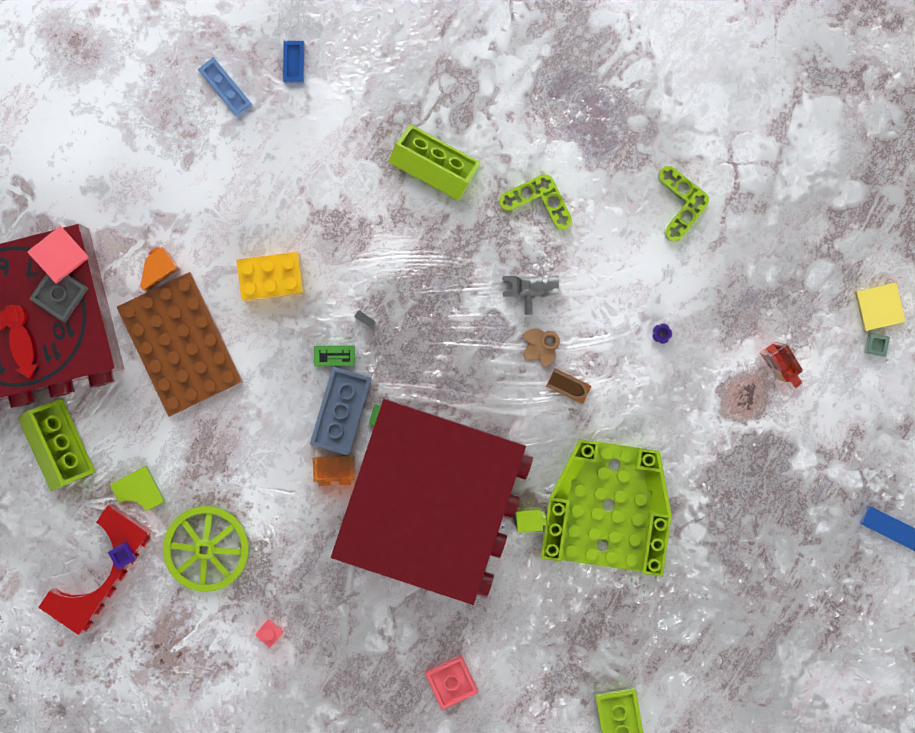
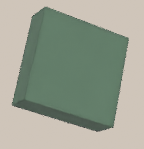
M868 333L864 353L886 357L890 337Z

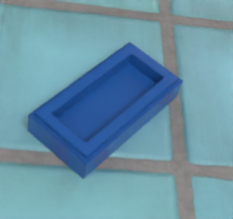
M283 41L284 83H304V41Z

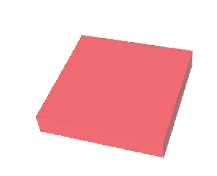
M61 226L27 251L55 284L89 258Z
M462 655L425 671L428 682L442 710L479 693Z

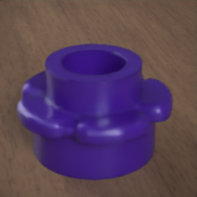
M667 324L656 325L653 328L654 333L652 337L656 342L659 341L661 344H664L672 337V330Z

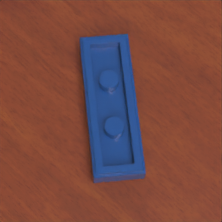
M868 506L860 522L861 525L915 551L914 527Z

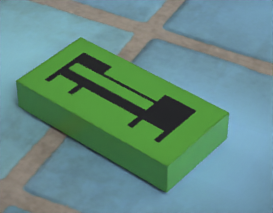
M355 345L314 346V366H355Z

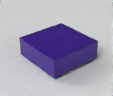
M127 541L108 552L117 570L137 559Z

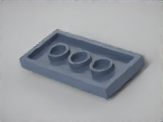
M332 367L310 445L347 456L350 455L372 380L371 377Z

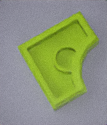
M144 466L110 484L119 503L135 501L145 511H148L165 502L148 466Z

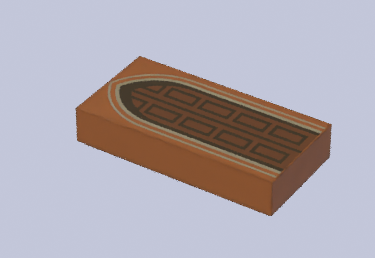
M554 368L546 387L583 404L591 385Z

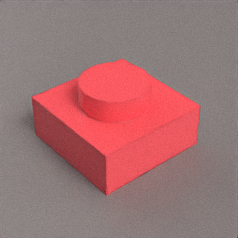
M268 619L255 636L271 648L284 631Z

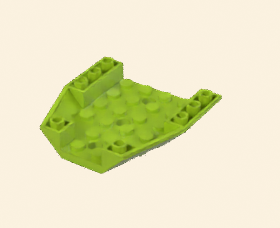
M579 439L549 497L540 559L579 562L639 571L642 574L663 577L672 514L660 451ZM610 460H619L620 467L617 470H611L609 468ZM607 499H611L614 502L613 509L609 511L603 508V502ZM602 539L608 541V548L604 551L597 548L598 541Z

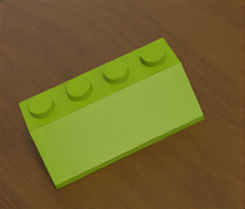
M412 124L408 126L396 142L388 160L395 167L402 169L460 201L481 164L478 160Z
M63 399L28 410L17 417L51 492L96 472Z

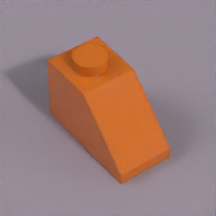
M164 247L154 248L149 252L150 256L145 258L140 284L141 289L144 291L150 290L180 269Z

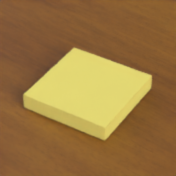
M896 282L855 292L864 331L906 322Z

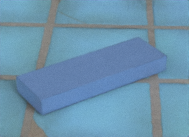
M214 57L198 69L236 117H239L253 105Z

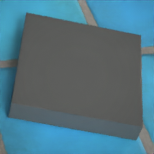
M46 274L29 299L66 323L89 288L69 274L57 284Z

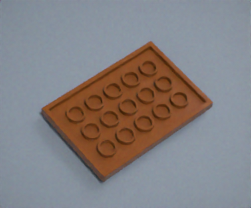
M191 272L117 306L118 312L168 417L243 382Z

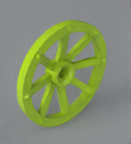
M199 506L189 509L180 514L171 523L165 534L163 557L166 567L176 581L191 590L211 592L222 589L235 581L247 564L249 540L246 530L241 522L225 509L216 506ZM206 513L203 539L201 540L187 519L197 514ZM215 514L226 519L231 525L211 540L212 517ZM181 524L196 545L172 542L173 536ZM234 529L237 531L241 542V549L216 547V544ZM202 546L208 547L207 553L202 552ZM171 549L193 551L195 554L177 568ZM214 554L241 556L237 567L230 573ZM201 559L200 581L197 583L185 577L182 572L196 560ZM207 559L224 575V580L206 584Z

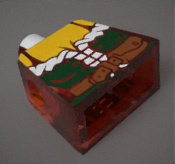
M775 341L759 352L778 380L788 382L792 389L802 384L798 375L802 373L803 369L787 344Z

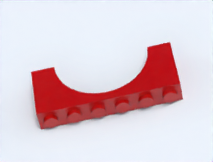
M114 504L107 505L96 521L109 536L113 549L127 541L137 559L140 556L138 552L141 547L145 548L151 540L149 535L152 530ZM113 563L106 581L91 593L69 594L53 588L49 590L38 608L77 635L84 631L88 632L94 624L92 621L96 614L99 615L106 605L103 603L107 597L110 599L116 592L117 588L115 585L117 582H122L129 571L126 569L130 563L117 570Z

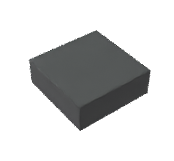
M360 310L354 316L371 329L376 324V321Z

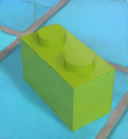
M539 507L517 508L515 519L518 533L543 531L542 525H546L544 511H541Z

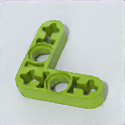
M665 166L658 173L659 182L685 202L664 232L667 240L676 242L685 235L707 207L709 197L675 168ZM663 171L665 173L670 171L672 173L671 178H673L674 180H676L677 177L680 178V180L675 183L674 187L671 186V184L673 183L671 179H663L665 176L663 174ZM686 183L689 187L688 193H680L678 185ZM702 196L704 205L699 204L695 210L691 207L697 201L695 197L699 198ZM682 212H690L692 220L684 222L681 218ZM677 220L681 225L685 226L686 228L683 229V227H680V229L677 231L679 236L671 237V231L669 229H674L677 227L678 223H675V221Z
M546 174L540 175L503 193L499 199V205L503 210L512 211L540 197L557 229H567L572 221L571 215L553 178ZM542 179L550 182L548 184V189H545V187H541L538 189L539 194H536V190L532 183H535V186H538L541 184ZM528 187L532 190L530 198L521 196L523 188ZM517 191L518 198L522 202L518 203V200L516 199L512 201L511 207H509L507 204L504 205L503 202L505 201V197L508 196V198L511 199L515 197L514 192ZM550 197L558 198L559 205L556 208L548 205ZM561 207L564 210L560 211L562 217H567L568 219L565 222V226L562 223H557L559 220L557 213L555 215L552 214V212L558 211Z

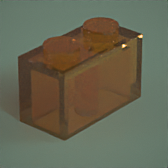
M355 455L313 457V482H318L319 486L331 485V482L339 481V485H351V481L356 480Z

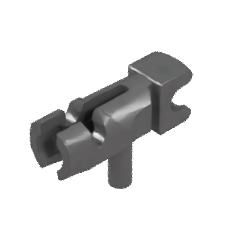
M502 276L503 282L512 284V289L504 291L503 297L524 296L525 315L533 314L532 299L535 296L544 298L559 294L558 276H548L546 284L543 282L542 276Z

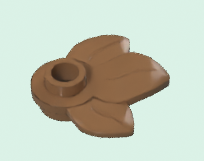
M535 328L526 331L522 335L529 343L524 352L525 359H540L544 367L550 365L555 360V350L560 344V338L557 333L553 331L544 333L542 330ZM548 337L553 339L552 345L546 343Z

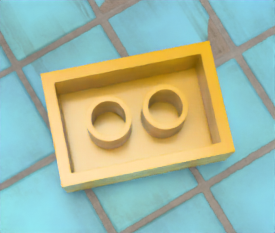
M298 252L236 260L241 300L244 302L305 294L301 258Z

